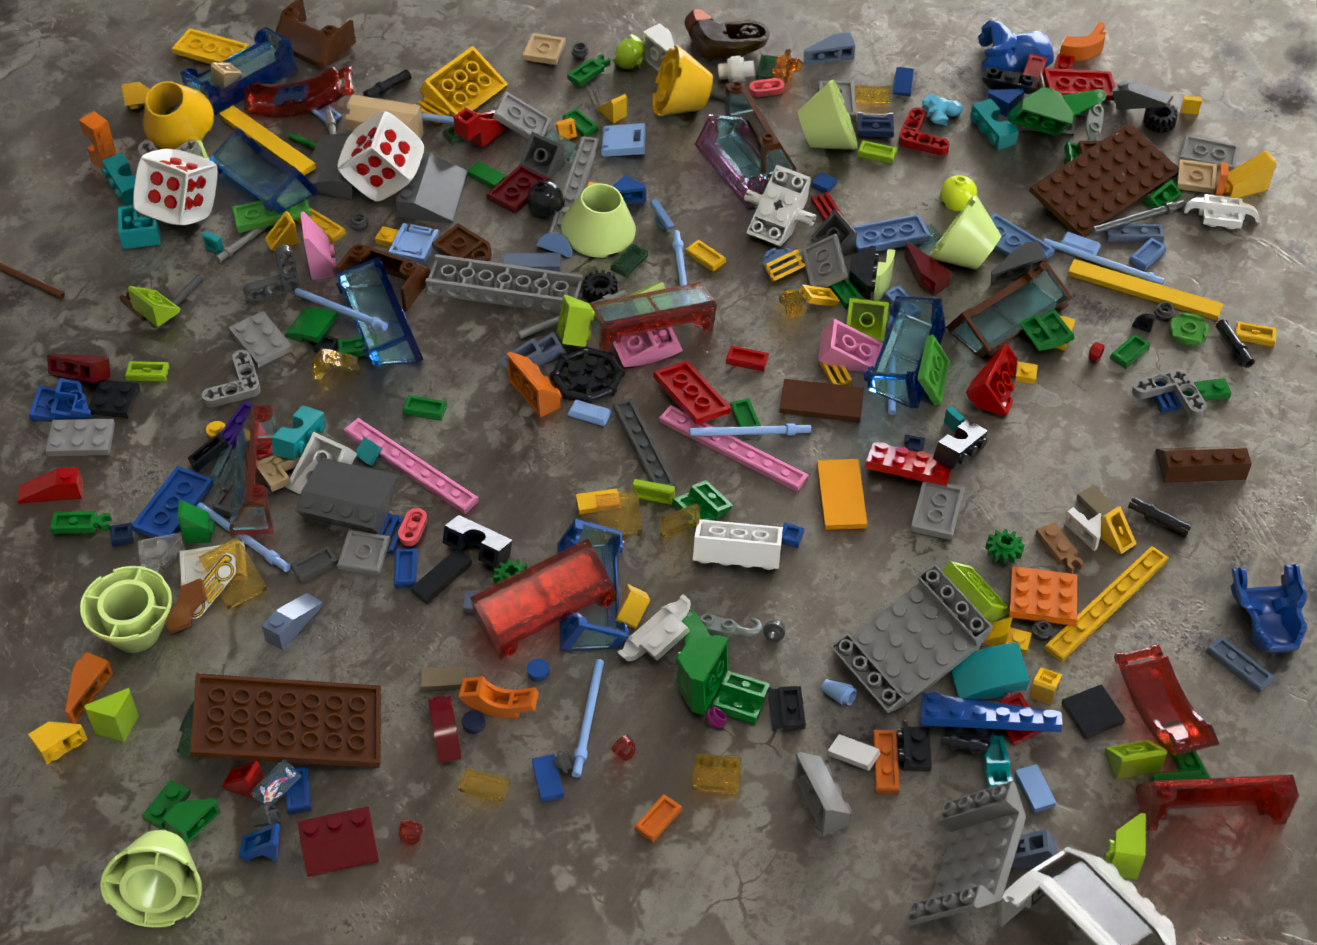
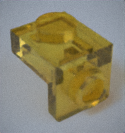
M791 289L784 291V294H779V302L785 306L788 318L806 314L804 297L798 291Z

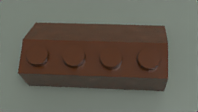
M1242 446L1156 449L1164 483L1246 480L1252 465L1247 448Z

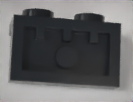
M903 720L902 727L897 728V742H901L902 748H898V761L902 762L903 771L931 772L929 727H908V721Z

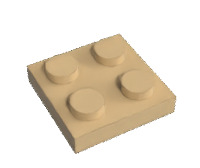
M532 33L523 53V60L557 65L565 47L566 39Z
M1180 159L1177 188L1214 194L1217 164Z

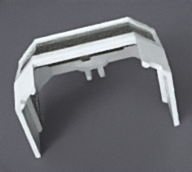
M1066 847L1063 851L1024 874L1004 891L1002 900L998 904V924L1001 927L1025 907L1029 909L1046 894L1073 921L1072 924L1078 930L1081 929L1096 945H1176L1175 929L1172 922L1166 916H1161L1149 899L1142 898L1130 881H1125L1118 875L1119 872L1113 864H1107L1102 858L1070 847Z

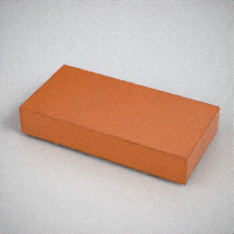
M1221 162L1213 195L1223 196L1229 176L1228 163Z
M663 794L637 822L634 830L654 843L681 813L682 806Z

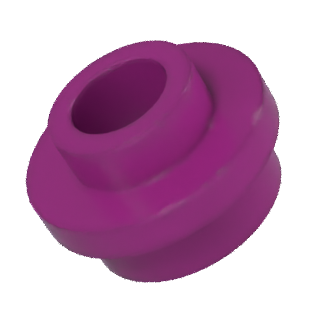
M714 707L706 712V721L711 727L722 729L726 725L727 716L721 709Z

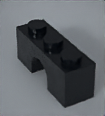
M965 420L957 427L954 437L946 435L938 442L933 459L955 470L960 465H964L968 458L974 457L979 449L982 450L985 447L988 430L969 420Z
M458 515L445 525L442 543L458 551L466 547H476L480 549L478 560L497 568L500 566L499 562L504 563L510 558L513 540Z

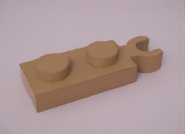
M1055 522L1036 530L1035 535L1059 565L1065 563L1066 570L1070 574L1074 572L1073 565H1076L1080 570L1083 569L1084 562L1077 557V549Z

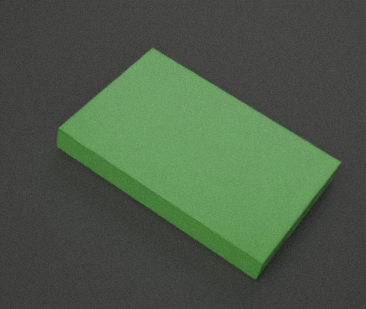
M929 335L925 341L918 381L934 406L942 403L950 360L935 336Z

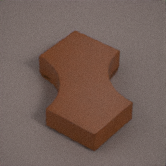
M200 578L180 586L179 599L170 609L166 619L167 629L170 634L191 627L195 610L199 605L207 601L204 583Z

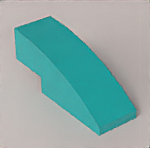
M1003 735L994 736L987 753L981 752L986 789L1013 781L1010 772L1011 762Z

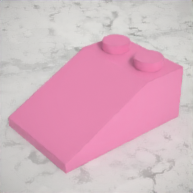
M300 212L311 280L334 277L333 269H336V259L332 258V256H335L334 245L329 244L328 236L305 212Z
M834 319L821 333L818 361L830 367L831 365H836L838 369H840V366H845L848 371L879 375L882 368L884 343Z

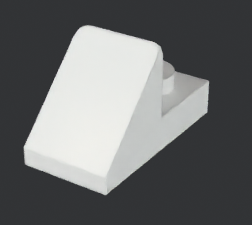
M1074 507L1068 510L1064 525L1095 551L1098 548L1101 537V513L1088 521Z

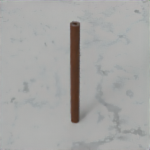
M0 263L1 272L55 297L64 298L65 292Z

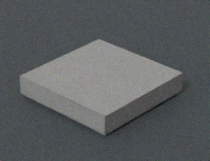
M348 530L337 564L338 570L380 576L391 541L390 536Z

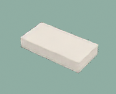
M839 734L829 748L828 754L833 758L869 771L879 757L880 750Z

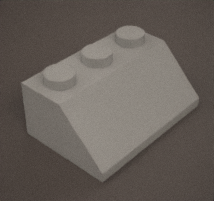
M803 752L796 753L794 779L822 834L825 835L848 827L852 811L850 805L847 802L844 803L841 797V788L838 783H834L829 765H825L819 756Z

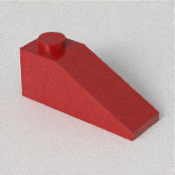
M57 468L20 484L18 504L82 499L84 482L79 468Z

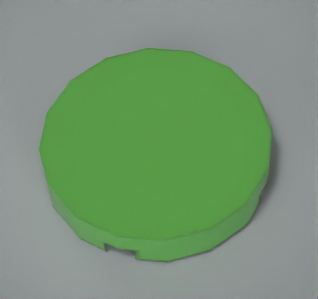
M1182 313L1178 317L1172 318L1169 325V334L1180 344L1195 346L1206 341L1209 334V325L1207 322L1205 324L1203 318L1198 315Z

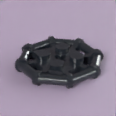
M586 345V347L567 354H560L553 372L550 373V380L556 384L563 398H572L592 404L595 400L608 395L613 396L617 393V387L621 378L625 375V370L620 367L613 356V352L589 348ZM583 356V359L577 360L575 362L571 361L573 359ZM609 363L612 370H607L605 366ZM564 366L568 368L567 373H561ZM585 374H591V377H587V376H583V375H585ZM612 379L611 383H606V380ZM567 381L569 386H566L564 382Z

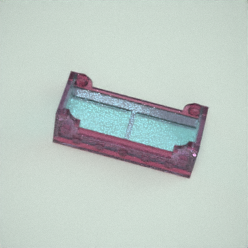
M709 115L694 145L748 210H755L758 205L744 201L745 194L748 195L746 191L749 189L763 195L771 177L759 174V170H761V154L746 138L749 133L748 124L742 117Z

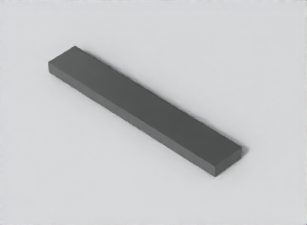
M632 398L613 403V409L649 481L675 486L676 490V484Z

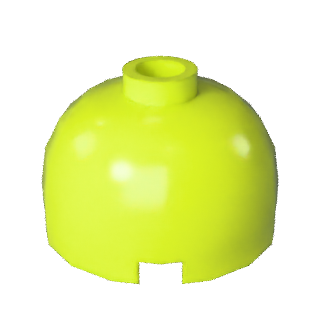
M963 175L951 176L942 185L940 201L941 203L943 201L948 209L961 211L967 206L968 201L974 195L977 196V187L969 177Z

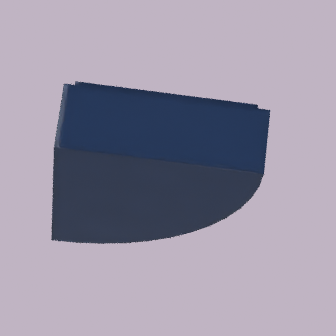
M905 434L904 445L908 450L923 451L925 438Z

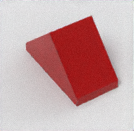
M255 760L232 767L221 787L254 799L259 791V787L264 782L260 763Z

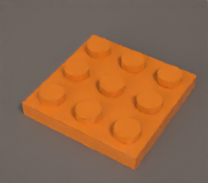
M1012 566L1009 617L1034 621L1044 620L1049 623L1076 626L1077 574Z

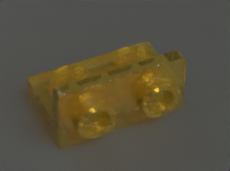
M695 754L692 790L739 794L742 759L732 755Z

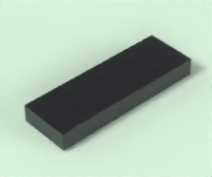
M455 549L411 587V592L427 604L471 566L472 559Z

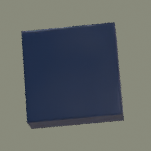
M132 522L110 526L112 547L134 543Z

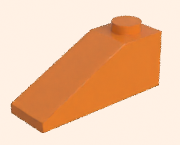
M88 652L81 659L77 660L73 668L65 713L70 723L75 724L85 712L84 705L91 703L113 675L109 661Z

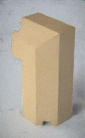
M353 94L347 103V109H350V113L346 114L345 122L346 128L349 131H354L372 116L386 111L402 121L420 139L424 134L420 105Z

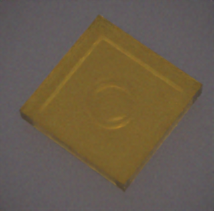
M638 491L596 494L597 515L600 526L622 531V534L642 532ZM599 529L600 536L611 534V531Z

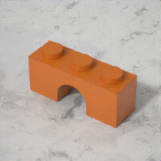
M93 111L79 121L83 134L92 142V145L87 148L91 162L99 168H103L102 160L117 155L108 120Z

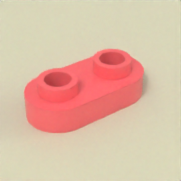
M778 78L756 80L750 83L749 92L757 98L779 95L784 91V82Z
M414 508L406 513L398 531L401 544L413 546L419 542L427 524V514L423 509Z

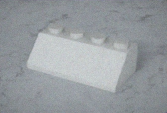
M698 519L694 537L693 561L703 564L713 562L724 566L734 564L745 568L755 566L766 570L779 569L783 527Z

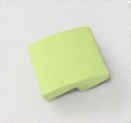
M888 249L886 263L878 262L873 301H880L883 298V293L889 289L895 250Z

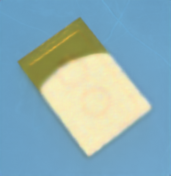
M238 537L199 556V560L207 574L223 554L230 553L235 557L236 573L219 594L227 609L267 590L266 584Z

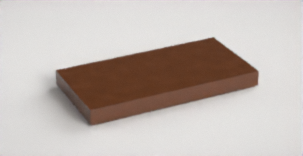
M784 379L779 413L860 422L864 387Z

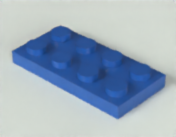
M177 466L131 525L132 530L170 544L181 529L177 518L179 501H185L197 506L214 485L213 478Z

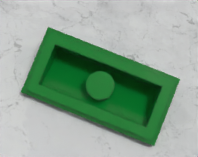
M1170 180L1142 202L1151 209L1163 206L1165 203L1173 202L1182 193L1174 182Z

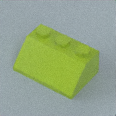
M950 561L942 570L989 623H993L1009 614V606L971 566Z

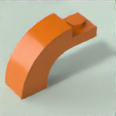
M1098 22L1093 32L1088 36L1073 37L1067 35L1061 44L1060 54L1074 56V61L1087 60L1098 55L1103 50L1106 38V31H1104L1105 23Z
M484 676L463 678L458 697L466 705L483 714L499 718L518 719L520 713L535 712L539 691L536 687L513 690L503 689L489 683Z

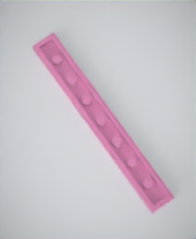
M672 405L659 417V422L797 493L808 480V474L731 435L690 436V428L714 427L705 422L696 425L685 412Z
M357 418L344 429L345 435L359 444L366 437L382 447L378 455L379 458L463 514H466L479 502V497L363 420Z

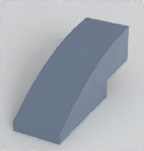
M554 332L538 342L533 338L511 351L512 353L528 357L538 367L558 359V356L562 353L567 354ZM507 355L500 359L508 371Z

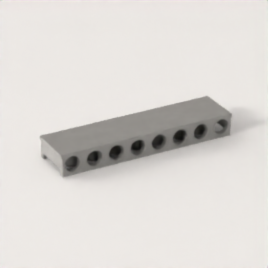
M436 254L430 275L426 278V294L560 313L563 295L581 300L583 295V275Z

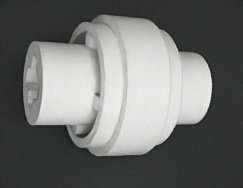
M731 56V58L727 59V63L718 64L720 80L729 79V83L734 81L746 82V77H755L754 61H744V57Z

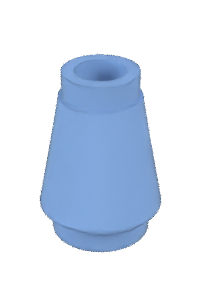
M829 679L823 682L821 688L822 692H825L843 706H850L857 694V690L851 684Z

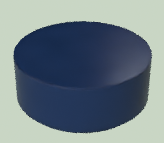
M477 710L468 711L462 717L463 729L470 734L481 732L485 727L484 715Z

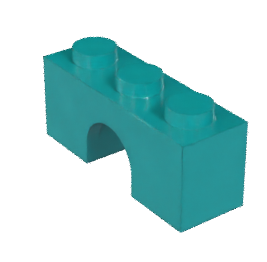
M992 99L972 104L971 121L977 125L981 133L988 138L989 142L997 150L1016 145L1018 129L1007 121L998 122L1000 108Z
M119 153L103 159L102 174L105 179L108 178L111 189H115L118 200L122 199L125 206L132 204L136 174L132 175L129 162L124 154Z
M302 405L292 416L293 429L282 426L272 436V454L295 461L304 452L313 432L320 434L325 430L324 412Z

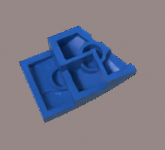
M59 378L56 388L38 385L29 420L52 422V420L89 418L91 410L86 403V397L82 392L80 381Z

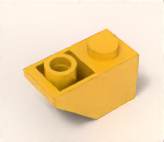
M140 82L122 84L125 106L130 107V110L141 109V105H145L146 96L150 89Z
M47 722L28 734L34 748L46 764L59 759L63 754L79 747L88 740L82 725L73 723Z

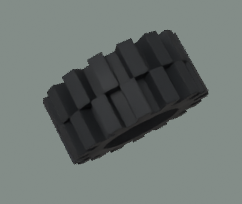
M1170 103L1167 107L1146 108L1143 123H1145V127H1148L1149 130L1154 129L1153 132H1157V130L1160 133H1163V130L1169 132V130H1173V127H1175L1178 110L1175 109L1174 105L1170 106Z
M596 270L595 274L590 272L589 276L586 275L583 280V295L589 303L600 300L602 296L618 293L617 278L615 279V275H611L609 271L605 273V270H602L599 273ZM603 286V287H606V288H604V289H596L595 287Z

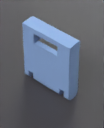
M645 123L604 126L601 155L608 157L645 154ZM634 134L635 139H640V141L634 142Z
M403 223L388 253L425 266L433 250L432 243L439 238L440 232L435 229L432 234V228L413 224L408 229V224Z

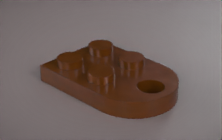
M459 223L432 243L434 250L446 256L488 262L492 257L489 242Z

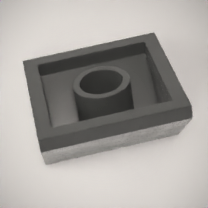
M532 132L520 164L551 179L565 165L564 145Z
M835 209L811 238L816 243L837 234L843 257L855 253L857 232L839 211Z

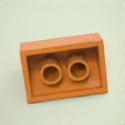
M512 352L506 353L509 382L536 414L541 418L561 408L560 399L562 396L559 389L552 386L549 378L540 372L536 363L533 364L526 356Z

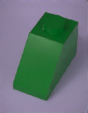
M179 501L177 518L185 544L211 542V535L215 533V523L210 520L209 512L185 501Z
M214 798L181 801L168 809L162 820L166 830L181 837L187 845L220 813L217 800Z

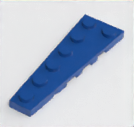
M937 692L922 693L921 725L1062 732V714L1059 711L942 696Z

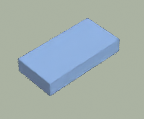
M1037 764L1015 771V776L1033 813L1056 806V801Z

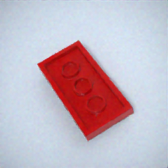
M1044 68L1042 75L1046 87L1060 92L1061 95L1101 89L1106 94L1105 101H1114L1112 91L1116 86L1111 71Z
M688 361L654 371L653 378L696 425L730 414V405Z
M873 442L865 464L867 469L946 487L952 471L951 468L934 460V455H929L923 451H911L905 447L889 446L883 442Z

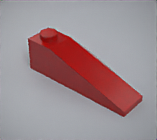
M1007 343L1002 345L971 381L966 390L969 400L974 403L976 408L1001 416L1008 415L1013 405V399L1010 395L1014 391L1015 385L1012 384V377L1016 376L1017 357Z

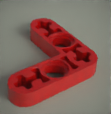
M912 108L900 130L899 144L935 155L943 156L948 154L950 142L947 139L920 133L925 120V111L922 108ZM921 141H926V142H928V143H927V144H922V143H920V142H921Z

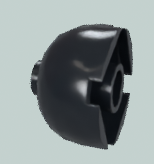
M552 181L537 182L529 189L527 195L530 210L535 216L539 217L550 216L552 211L556 210L558 212L565 204L561 188Z

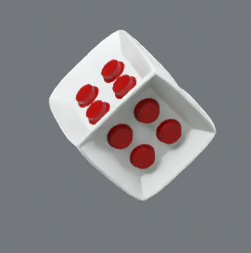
M383 111L363 122L350 134L340 154L338 170L347 181L365 196L376 202L382 201L406 187L414 178L424 153V144L402 121L391 113Z
M160 149L146 153L140 158L136 171L133 194L134 209L143 215L174 225H189L206 219L210 215L214 203L217 185V165L206 158L176 149Z

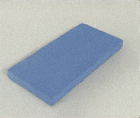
M997 213L990 216L1001 234V238L993 250L1007 258L1020 245L1036 240L1040 243L1047 259L1054 254L1055 249Z
M920 214L852 227L857 232L855 248L857 253L872 245L876 246L875 252L903 247L908 242L913 245L931 241V235Z

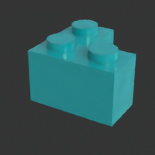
M134 205L118 207V234L123 249L161 245V231L157 219L148 216L140 217L139 212L134 209Z

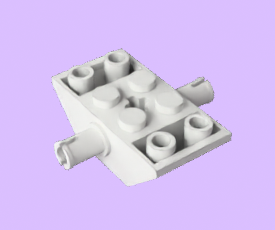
M776 165L763 195L749 189L746 191L748 195L745 194L744 201L758 205L746 233L781 246L792 235L798 221L813 226L814 222L812 220H816V214L803 210L807 202L811 178Z

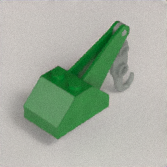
M1043 87L1020 101L1009 112L1007 122L1057 137L1072 124L1074 117L1087 111L1085 130L1088 141H1095L1102 129L1104 109L1101 106V102L1105 100L1106 94L1103 90L1098 89L1061 95L1060 92L1054 91L1052 88Z
M689 610L682 620V623L688 627L690 632L684 637L685 647L682 652H678L676 657V665H678L676 680L679 682V692L692 712L702 715L706 714L721 687L724 677L729 671L728 637L734 635L755 636L762 630L761 621L751 618V622L755 623L756 627L745 628L732 619H725L713 616L712 614L698 616L694 610ZM709 632L715 633V634H719V635H713V636H711V635L709 634Z

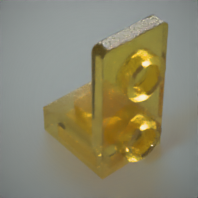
M324 348L320 349L312 362L313 376L315 379L320 380L329 371L330 367L354 373L360 371L358 357Z

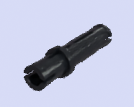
M405 69L383 82H377L372 88L363 91V95L371 98L383 96L387 91L412 78L411 74Z
M1221 319L1218 321L1216 328L1232 349L1233 356L1239 359L1243 367H1251L1255 360L1247 351L1248 347L1246 344L1240 341L1227 320Z
M1133 496L1131 499L1133 503L1130 502L1128 505L1129 509L1144 515V518L1147 520L1152 519L1176 531L1184 537L1188 535V531L1192 527L1191 524L1156 508V505L1153 503L1150 505Z

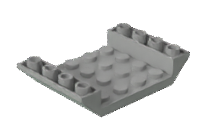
M935 563L917 576L919 583L853 636L847 632L831 645L834 652L887 713L912 703L975 652L993 629L989 621Z
M1013 781L945 802L939 822L952 831L949 837V844L942 858V865L936 877V884L931 897L912 902L906 924L910 926L977 909L1002 900L1026 819L1016 784Z

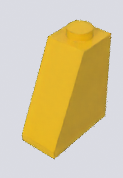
M1264 151L1231 170L1224 194L1227 197L1240 198L1268 190L1277 162L1268 151Z

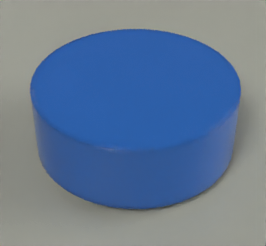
M537 658L528 663L527 674L531 680L543 681L549 676L550 669L546 660Z

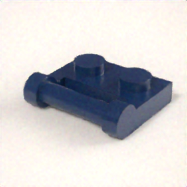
M309 84L281 87L274 96V102L281 105L286 100H293V102L304 101V98L310 92Z
M857 112L858 136L894 137L893 113L863 114V112Z

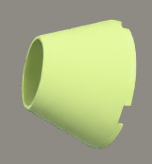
M834 79L830 80L798 110V117L805 138L811 148L854 150L858 146L849 113L846 111L842 94Z
M599 183L586 187L562 218L561 233L567 237L570 247L575 251L590 257L605 258L609 254H620L627 250L634 241L636 227L621 193L611 185Z
M976 195L968 201L967 206L960 211L935 246L936 248L929 255L932 259L977 270L1001 238V234Z
M126 566L113 569V573L103 578L101 576L98 577L86 589L80 604L82 620L91 633L123 652L138 653L145 651L157 642L172 604L170 587L159 573L149 568ZM138 615L132 619L125 620L128 617Z
M154 830L143 834L107 864L101 879V892L106 904L110 903L117 911L116 915L139 926L157 928L174 925L175 921L183 917H189L200 902L202 884L184 840L172 832Z

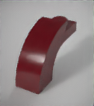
M436 696L428 700L438 762L462 759L451 696Z

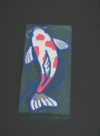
M283 759L250 793L262 805L270 801L274 804L301 777V774L287 760Z

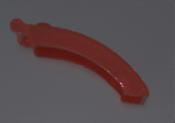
M345 66L337 71L334 67H331L310 79L291 84L272 85L257 81L244 88V111L252 115L264 117H291L322 109L333 102L339 101L344 96H352L354 94L351 77L353 69L350 66ZM342 78H345V86L342 87ZM309 84L310 92L304 98V101L293 102V100H286L281 105L274 102V96L281 87Z
M1153 644L1149 648L1129 653L1118 652L1114 654L1115 663L1120 668L1130 696L1142 720L1155 739L1169 753L1177 756L1220 744L1212 724L1207 723L1187 699L1168 656L1163 655L1159 644ZM1151 656L1155 659L1134 665L1128 664L1130 661Z

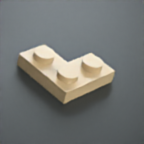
M274 454L255 462L254 465L259 475L273 492L291 484L290 477L285 471L296 467L300 457L298 456L294 461Z

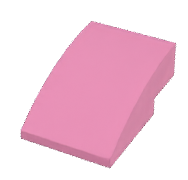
M666 315L649 324L646 320H643L610 337L624 367L654 363L683 351Z

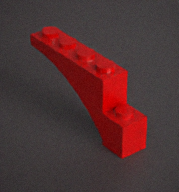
M465 107L453 117L455 134L481 148L509 127L492 118L496 110L486 113H475Z

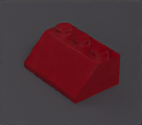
M369 806L297 821L307 877L379 862Z

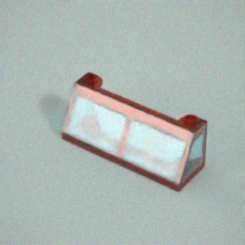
M701 282L689 283L683 286L590 303L595 312L594 321L590 323L600 350L610 351V345L614 341L620 343L623 336L693 322L695 328L701 325L704 332L713 330L717 305Z
M274 405L252 406L237 434L229 527L230 536L274 534V522L268 501V490L263 485H256L258 455L268 454V449L272 446V436L278 431Z

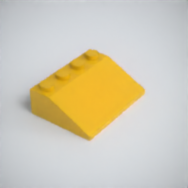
M472 46L427 78L419 92L424 97L450 111V116L454 117L465 107L471 111L476 110L507 87L508 83Z

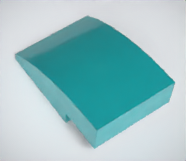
M1018 642L977 650L950 671L957 696L962 699L983 700L1000 698L1004 696L1005 692L1027 690L1030 682Z

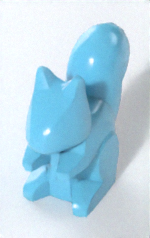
M932 93L922 100L923 105L921 108L924 111L928 110L926 118H931V122L947 126L946 121L949 118L945 114L956 117L963 111V106L958 101H948Z

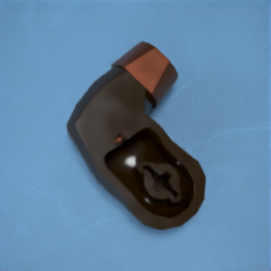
M702 9L691 11L684 21L694 46L707 61L728 59L731 56L743 57L764 47L770 36L769 28L756 20L747 19L717 23Z

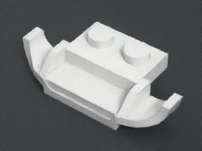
M1205 194L1204 197L1188 201L1183 209V212L1187 214L1190 209L1199 208L1198 213L1203 217V224L1210 227L1223 226L1228 229H1241L1245 214L1252 215L1255 218V222L1259 223L1257 210L1252 205L1243 203L1241 198Z
M683 594L678 601L661 607V610L628 637L623 650L620 649L618 653L626 661H634L648 652L658 661L690 632L688 627L681 622L690 610V600Z

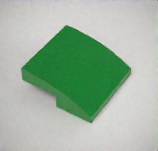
M305 308L287 330L285 337L301 343L304 339L318 343L337 319V312L324 308Z
M1055 309L1040 317L1034 314L1019 322L1020 327L1038 351L1052 349L1075 339L1074 334Z
M707 480L692 485L689 493L674 498L672 505L695 527H697L698 519L717 521L733 508V504Z
M728 671L721 683L720 692L713 703L712 709L717 707L726 716L755 724L768 695V687L771 684Z

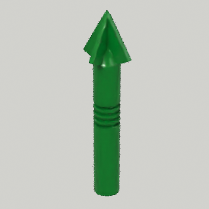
M292 132L288 135L290 140L315 149L317 145L316 142Z

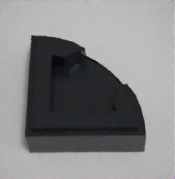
M1150 313L1141 314L1135 318L1132 327L1151 332L1156 315Z

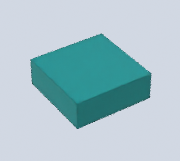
M205 231L202 234L205 249L216 254L223 252L221 237Z
M950 406L946 409L944 423L956 432L957 427L965 421V417Z
M364 437L356 450V456L367 464L373 465L382 447Z

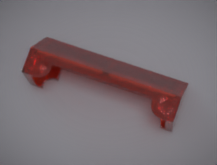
M586 539L471 596L470 599L478 624L499 659H502L516 652L518 641L595 602L599 607H607L617 601L615 587L590 541Z
M1294 775L1149 781L1136 787L1141 813H1146V831H1157L1158 822L1166 820L1168 816L1167 809L1257 805L1259 815L1268 814L1273 818L1274 825H1286L1299 797Z

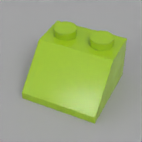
M563 295L557 327V334L562 344L586 347V342L591 337L590 322L594 321L595 316L590 303Z
M850 298L847 325L878 341H884L889 302Z
M1140 813L1116 830L1113 840L1109 839L1108 851H1105L1104 861L1107 864H1113L1119 872L1118 875L1122 878L1137 880L1146 856V813Z

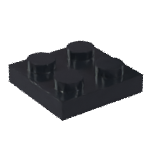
M111 380L99 381L88 407L91 410V415L129 418L140 390L139 384Z

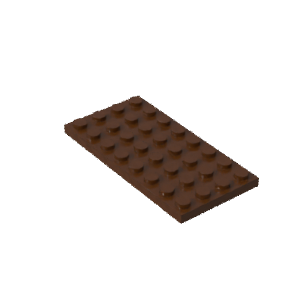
M1128 123L1032 185L1029 192L1073 234L1087 237L1092 233V227L1109 222L1176 177L1179 167L1131 123Z
M196 673L190 757L379 768L381 763V685Z

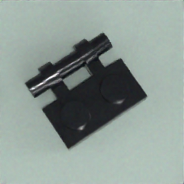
M946 727L940 744L949 746V749L953 750L961 748L970 750V753H987L988 747L990 748L994 738L995 729Z

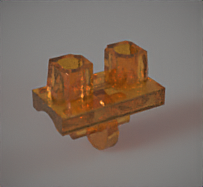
M787 49L785 55L777 56V67L773 68L774 77L778 79L783 78L785 83H790L792 73L800 72L803 68V62L799 58L791 57V49Z

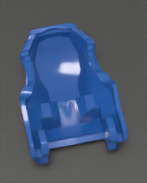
M988 20L981 28L982 33L978 35L981 46H989L993 43V48L985 50L986 58L982 61L983 71H985L986 67L1013 72L1020 71L1021 68L1025 69L1030 53L1047 58L1045 67L1054 61V50L1050 38L1041 31L1014 34L1004 24Z
M1287 564L1284 566V574H1281L1282 586L1247 588L1248 578L1244 567L1232 568L1233 583L1231 585V592L1236 602L1249 613L1252 643L1263 652L1298 650L1307 630V623L1302 614V608L1307 600V591L1302 582L1299 565Z

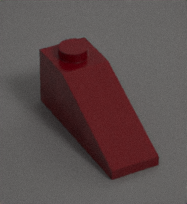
M908 242L906 244L905 259L915 279L924 291L932 296L937 295L949 286L951 271Z
M47 355L48 374L91 383L110 378L109 358L96 355Z

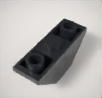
M991 67L985 68L982 81L990 90L1023 89V94L1033 92L1038 77Z
M874 245L851 257L849 273L851 284L865 299L869 300L870 293L875 291L876 281L872 280V278L876 279L877 267H874V265H878L879 254H875L876 246Z

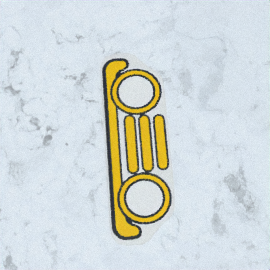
M230 553L223 554L202 580L207 601L198 606L192 619H197L203 615L235 575L236 559Z

